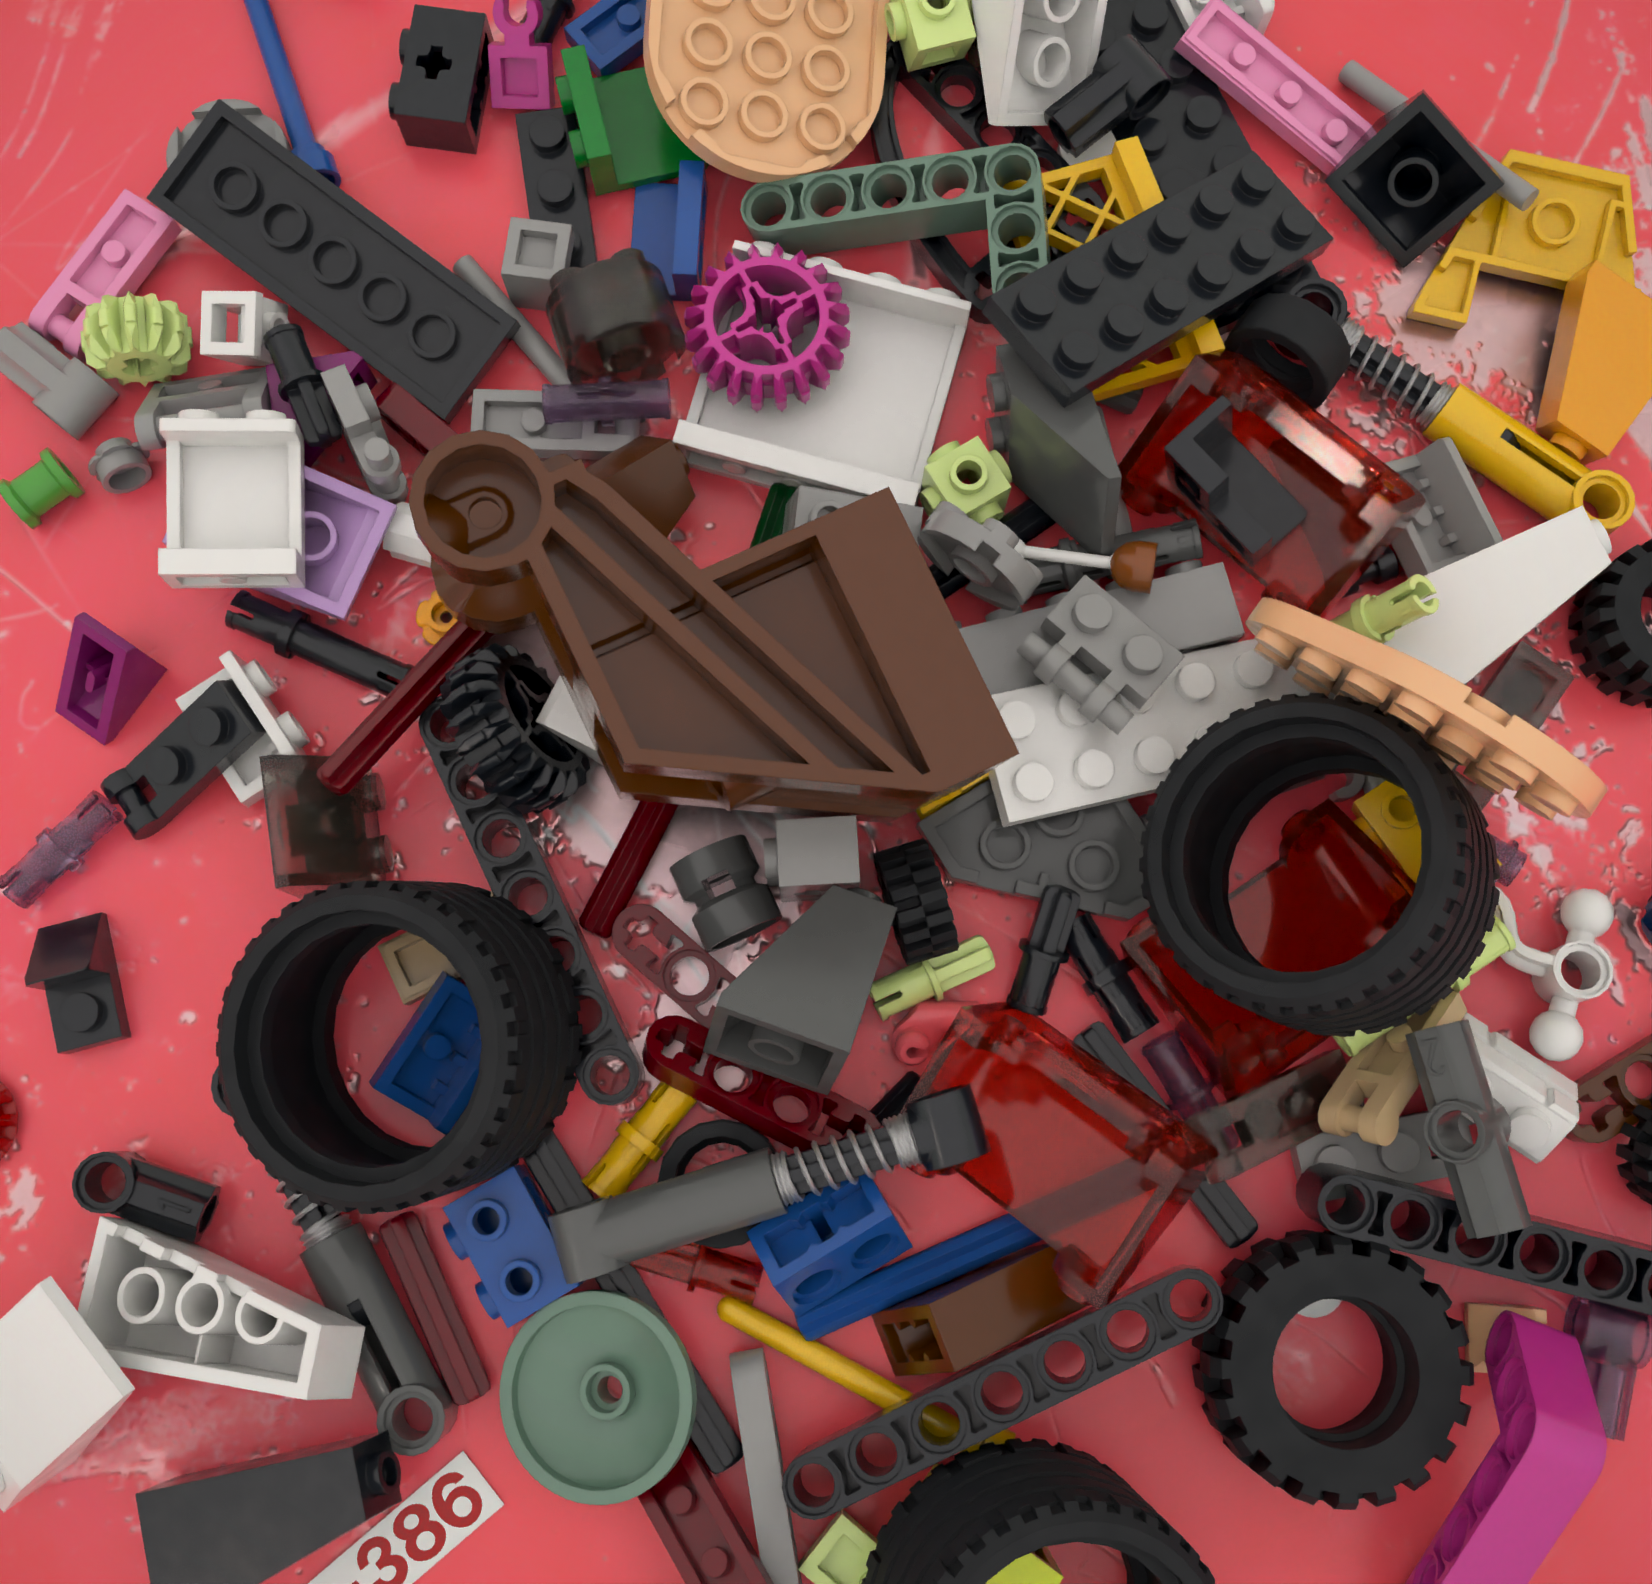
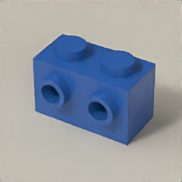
M524 1164L509 1168L443 1207L450 1221L443 1225V1230L451 1248L459 1259L470 1258L482 1280L475 1284L476 1293L481 1304L493 1320L501 1316L507 1328L585 1282L566 1284L547 1219L551 1212Z

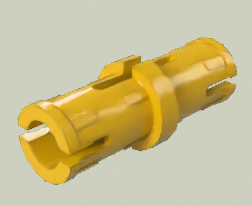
M660 1081L650 1097L634 1114L631 1120L627 1123L623 1119L615 1130L619 1135L598 1163L593 1166L581 1181L600 1197L609 1195L613 1197L626 1193L629 1189L628 1187L639 1173L644 1170L651 1159L657 1162L663 1155L664 1151L660 1149L661 1146L669 1138L678 1123L695 1106L697 1101Z

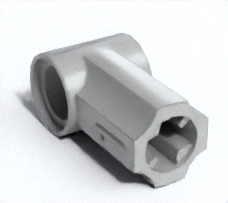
M22 321L15 326H4L0 329V372L34 399L32 403L76 440H79L119 396L106 381L76 357H73L71 360L68 359L54 345Z

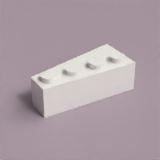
M100 1216L78 1313L119 1367L303 1400L352 1399L365 1326L191 1241L127 1219Z

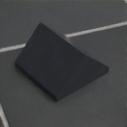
M1424 89L1380 117L1324 180L1403 268L1505 184L1504 179Z

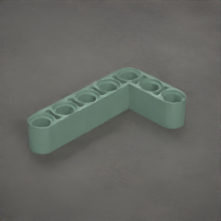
M1007 143L810 173L773 182L756 183L747 190L741 202V215L754 242L766 241L775 245L778 243L785 253L792 255L797 254L801 249L805 255L988 229L993 294L1051 262L1046 196L1040 163L1036 153L1030 147L1021 143ZM1015 179L1027 181L1022 187L1014 190L1003 188L1005 184ZM955 188L965 189L959 197L953 199L942 198L949 190ZM894 197L904 198L897 206L882 208L883 204ZM835 206H844L836 215L822 217L828 209ZM778 214L784 215L776 224L764 226L771 217ZM1019 236L1032 238L1030 243L1021 248L1006 246L1009 241Z

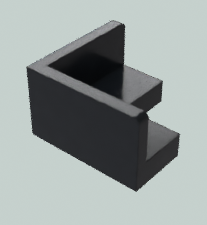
M1222 395L1164 447L1167 477L1176 489L1253 567L1305 521L1307 511L1232 434L1233 404Z

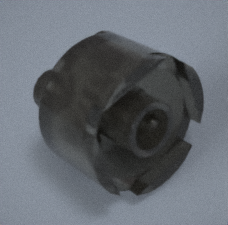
M637 248L623 249L615 253L610 259L598 261L582 268L567 267L561 269L549 280L552 292L546 302V316L568 379L576 388L585 391L583 382L598 384L601 393H620L636 389L658 379L666 373L663 362L674 352L678 360L685 352L686 337L662 272L656 265L646 260L643 251Z

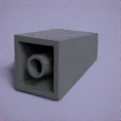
M833 885L721 992L703 1052L828 1096L850 1054L897 907L883 903L876 894L861 888L844 889Z

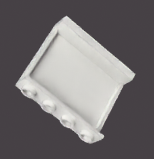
M734 240L733 254L740 261L748 260V249L752 244ZM766 241L753 242L760 251V257H771V250L775 247V244ZM783 250V259L790 261L794 255L785 253ZM816 256L807 259L804 266L806 270L823 263L827 269L826 283H839L842 288V299L839 303L847 304L850 311L849 323L844 326L850 330V345L846 349L840 350L844 354V364L840 371L828 370L830 384L826 387V390L809 383L810 400L807 401L806 405L799 401L794 393L787 395V408L783 412L775 406V398H764V405L757 413L751 408L750 395L745 394L741 401L733 406L727 399L728 386L712 392L707 386L706 377L708 373H702L699 376L686 421L679 419L672 441L683 452L690 468L770 489V486L774 483H783L795 488L803 485L866 497L889 487L897 503L917 506L924 467L928 465L927 459L932 454L966 334L972 302L962 300L957 294L944 288L935 287L924 290L902 284L899 279L887 273L872 272L867 275L848 270L830 258ZM768 292L773 296H783V294ZM741 301L734 304L724 315L718 328V336L731 330L730 323L743 315ZM756 314L757 330L759 331L763 326L764 332H773L778 341V326L775 325L771 331V324L762 325ZM815 321L803 326L804 333L792 340V353L795 357L800 355L814 339L818 330ZM754 359L747 361L756 365H770L763 360Z

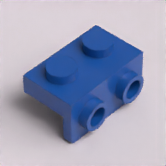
M444 971L441 972L369 1080L372 1088L426 1118L436 1130L445 1135L450 1132L468 1106L479 1074L481 1036L478 1016L468 988L464 983Z

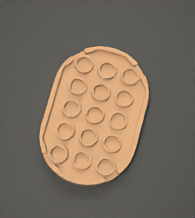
M646 0L643 58L648 85L654 101L669 127L692 152L711 166L739 179L754 183H764L789 179L804 174L830 171L846 159L867 134L879 110L885 80L888 33L884 7L890 0Z
M1261 598L1245 622L1247 628L1255 635V640L1258 641L1254 651L1286 671L1291 665L1295 667L1297 672L1292 680L1310 693H1324L1328 696L1332 692L1336 696L1350 697L1354 701L1374 705L1383 712L1384 716L1391 714L1397 717L1420 735L1450 770L1456 764L1466 766L1463 772L1465 776L1497 795H1500L1504 788L1517 791L1513 798L1527 809L1545 819L1552 821L1557 813L1568 818L1571 815L1579 818H1589L1607 793L1606 785L1589 767L1550 737L1517 715L1510 716L1492 702L1471 692L1472 688L1418 659L1296 606L1273 598Z

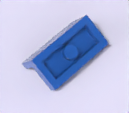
M680 160L678 184L651 183L635 187L628 282L630 297L634 299L692 301L691 291L693 286L702 285L708 193L704 161Z

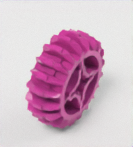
M753 243L748 249V260L740 261L734 254L728 251L727 256L724 258L726 271L724 272L708 265L705 272V280L708 286H693L691 298L695 306L686 307L684 312L685 325L690 328L684 335L687 350L695 353L692 357L694 370L698 374L708 373L706 377L707 386L712 392L728 386L727 399L733 406L741 401L746 394L751 396V408L757 413L764 405V398H775V406L783 412L787 408V395L794 393L799 401L806 405L807 401L810 400L809 383L826 390V387L830 384L828 370L840 371L844 364V354L840 350L846 349L850 345V330L844 327L850 320L849 307L847 304L839 303L842 299V288L838 282L826 283L827 269L823 263L808 270L804 269L807 256L802 249L790 261L783 259V248L778 243L771 250V257H760V251ZM768 292L783 294V296H773ZM741 301L743 315L730 323L731 330L718 336V328L724 315L734 304ZM756 314L762 325L771 324V331L775 325L778 326V341L773 332H764L763 326L759 331L757 330ZM815 321L818 330L814 339L800 355L795 357L792 353V340L804 333L803 326ZM754 359L763 360L770 365H756L747 361Z

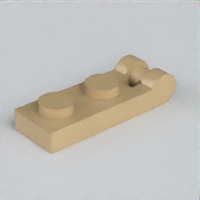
M1453 991L1444 1000L1441 998L1431 1006L1432 1009L1421 1016L1417 1013L1413 1014L1407 1020V1023L1394 1027L1360 1050L1359 1054L1351 1057L1319 1106L1318 1123L1323 1132L1341 1137L1350 1136L1353 1132L1359 1133L1360 1138L1364 1142L1381 1146H1388L1395 1140L1399 1129V1115L1420 1085L1405 1035L1462 1020L1468 1010L1459 992ZM1369 1098L1365 1105L1361 1107L1360 1105L1362 1104L1364 1099Z

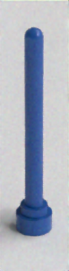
M243 0L293 148L291 152L339 187L341 177L334 156L325 150L321 144L316 143L269 1Z

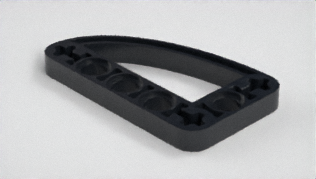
M890 39L886 48L883 96L877 115L870 127L876 163L904 159L896 133L893 112V100L899 82L906 87L965 150L988 147L989 145L983 141L980 134L985 128L992 126L988 123L982 75L965 57L908 72L900 42H893ZM931 70L935 73L932 82H930ZM958 84L968 88L973 94L974 99L965 106L955 107L943 100L941 92L950 85ZM1003 126L1013 136L1011 143H1021L1030 147L1036 153L1040 167L1052 171L1070 166L1032 126ZM1087 182L1077 184L1071 196L1099 209H1103L1105 205L1100 196ZM894 197L889 199L891 206L894 207L900 204L904 198ZM1046 202L1047 221L1055 208V205L1049 207L1051 204ZM1063 210L1053 230L1084 244L1094 224L1087 221L1086 226L1080 222L1070 226L1066 223L1068 211ZM945 235L910 240L941 286L957 294L960 299L972 302L969 317L979 323L992 324L982 313L989 297L983 300L978 298L980 284L986 289L992 288L989 253L970 268ZM1013 239L1006 245L1010 248H1016ZM1049 245L1051 262L1067 254Z

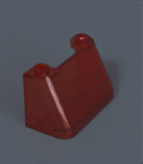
M1233 351L1196 354L1118 465L1122 476L1120 489L1123 493L1121 498L1131 509L1148 517L1152 516L1154 512L1159 514L1174 512L1184 521L1196 518L1199 533L1266 587L1261 593V598L1277 599L1321 618H1324L1410 523L1426 502L1424 496L1401 475L1257 364ZM1222 395L1233 404L1232 434L1307 511L1305 521L1253 567L1176 489L1167 477L1164 447Z
M1328 798L1311 811L1304 809L1294 814L1281 830L1283 838L1279 845V860L1228 894L1235 928L1249 953L1265 968L1280 972H1314L1346 963L1373 947L1398 922L1413 896L1416 883ZM1149 917L1142 919L1134 925L1127 934L1126 939L1120 942L1124 959L1128 962L1208 1078L1228 1101L1244 1098L1331 1037L1329 1035H1315L1303 1029L1298 1031L1288 1028L1214 994L1212 989L1199 984L1185 969L1178 965L1173 959L1175 952L1164 947L1158 937L1157 928L1151 923Z
M1008 1002L963 1006L960 1008L906 1103L951 1087L971 1084L991 1151L972 1160L938 1170L926 1171L923 1162L922 1164L917 1163L916 1166L912 1165L911 1168L907 1166V1168L922 1177L930 1179L934 1178L936 1174L950 1176L959 1173L1058 1251L1052 1266L1059 1277L1057 1284L1060 1289L1074 1301L1087 1306L1092 1305L1098 1310L1109 1304L1202 1183L1218 1158L1219 1152L1212 1142L1039 1016L1016 1010L1009 1006ZM905 1105L900 1112L902 1115L904 1112L907 1113Z

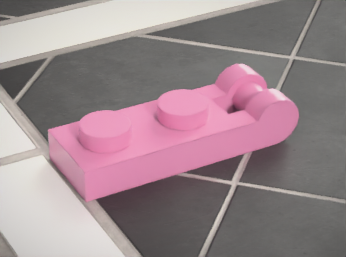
M124 189L35 305L29 316V328L35 330L48 341L59 340L63 343L65 352L76 357L81 362H86V356L81 347L80 333L83 331L86 306L93 303H101L102 296L108 294L115 297H123L130 291L134 295L182 229L172 217L127 189ZM78 304L84 309L77 319L72 321L69 319V313Z

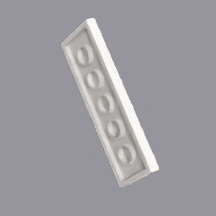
M1254 638L1184 653L1185 657L1140 710L1119 693L1115 699L1132 712L1134 716L1118 735L1098 719L1094 723L1089 721L1078 711L1081 705L1054 682H1051L1049 685L1044 683L992 694L991 696L1020 753L988 772L1002 826L1008 827L1155 793L1160 782L1165 781L1171 772L1169 767L1175 759L1180 760L1187 751L1186 747L1195 738L1199 740L1206 734V729L1215 722L1221 723L1230 718V713L1240 708L1247 710L1254 707L1255 702L1269 698L1271 701L1281 700L1282 695L1297 694L1298 696H1308L1310 692L1292 680L1297 672L1295 667L1291 665L1286 671L1256 653L1254 648L1258 641ZM1096 673L1086 674L1098 685L1103 681ZM1330 692L1327 697L1334 700L1336 695Z

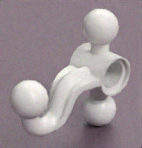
M1496 887L1500 891V896L1494 915L1505 924L1516 943V948L1510 952H1505L1500 957L1506 964L1515 969L1531 974L1535 991L1544 1001L1550 1003L1548 1011L1539 1014L1529 1028V1041L1535 1052L1547 1060L1558 1062L1569 1060L1578 1053L1584 1043L1583 1029L1575 1018L1578 1004L1600 996L1608 989L1613 979L1611 960L1600 946L1594 944V940L1610 928L1614 920V907L1608 897L1596 889L1581 888L1572 891L1565 897L1560 906V920L1568 931L1565 944L1549 952H1543L1522 943L1518 935L1516 916L1511 901L1500 888ZM1564 959L1573 962L1579 968L1582 975V984L1579 989H1575L1564 980L1561 973V964Z

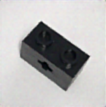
M415 4L410 29L404 28L400 36L399 56L403 66L400 82L392 83L388 100L390 117L392 120L397 121L406 145L469 154L477 153L490 84L488 44L494 41L485 13Z

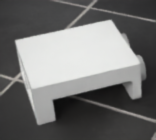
M203 409L182 410L178 413V418H160L159 433L166 441L167 548H158V575L171 588H305L304 437L296 420L286 419V415L282 412L263 409L247 412L246 418H219V414Z

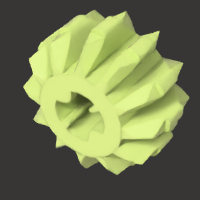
M128 291L127 295L123 297H115L109 294L102 296L101 303H93L86 306L83 331L80 332L81 347L86 356V364L95 368L97 375L105 379L117 378L121 385L130 382H140L146 387L148 382H170L172 375H181L187 372L188 361L191 360L190 348H193L192 329L188 326L187 315L179 311L176 302L170 300L158 301L154 293L145 296H134Z

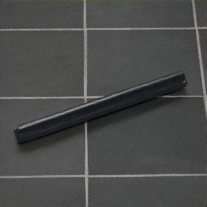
M553 1130L547 1137L542 1139L538 1144L539 1147L530 1155L522 1157L555 1212L594 1200L587 1186L581 1181L580 1174ZM633 1262L615 1271L595 1277L601 1289L617 1291L635 1297L651 1306L666 1319ZM691 1360L696 1382L697 1407L690 1439L709 1471L713 1474H718L732 1467L743 1457L742 1443Z

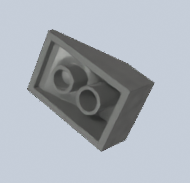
M1010 344L996 346V373L986 376L988 401L991 411L994 413V417L986 418L985 420L989 450H997L1001 454L1012 474V482L1090 554L1111 556L1114 547L1122 476L1093 393L1090 392L1064 408Z

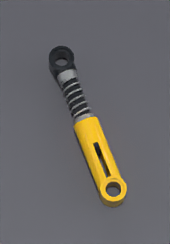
M1308 278L1300 281L1290 290L1289 294L1306 299L1326 311L1343 329L1351 347L1350 364L1345 371L1349 369L1355 373L1354 381L1364 379L1369 383L1368 391L1377 388L1383 392L1382 400L1390 397L1397 402L1396 409H1401L1404 406L1410 410V419L1417 416L1416 423L1420 422V426L1424 425L1425 428L1422 435L1432 442L1440 438L1451 437L1466 465L1546 519L1551 520L1582 505L1584 507V500L1591 503L1599 514L1598 519L1586 511L1589 519L1599 520L1609 535L1632 516L1635 508V494L1630 483L1620 474L1610 470H1590L1461 382L1456 387H1452L1451 384L1448 385L1447 381L1440 385L1434 381V373L1426 376L1420 372V363L1411 366L1406 362V354H1402L1399 357L1393 354L1392 344L1385 348L1378 344V335L1372 338L1364 334V326H1360L1359 322L1355 323V320H1351V317H1348L1350 312L1347 311L1345 296L1333 282L1323 278ZM1274 342L1276 348L1285 356L1294 360H1301L1295 353Z

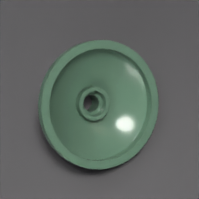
M603 1289L579 1291L560 1297L539 1309L528 1319L515 1336L507 1352L500 1379L501 1418L508 1441L516 1457L529 1474L542 1486L556 1495L577 1503L588 1505L616 1504L639 1496L655 1486L673 1469L682 1456L689 1442L695 1422L697 1407L695 1375L691 1360L680 1337L669 1322L651 1306L635 1297L617 1291ZM610 1376L617 1378L622 1385L620 1399L613 1397L608 1391L607 1381Z

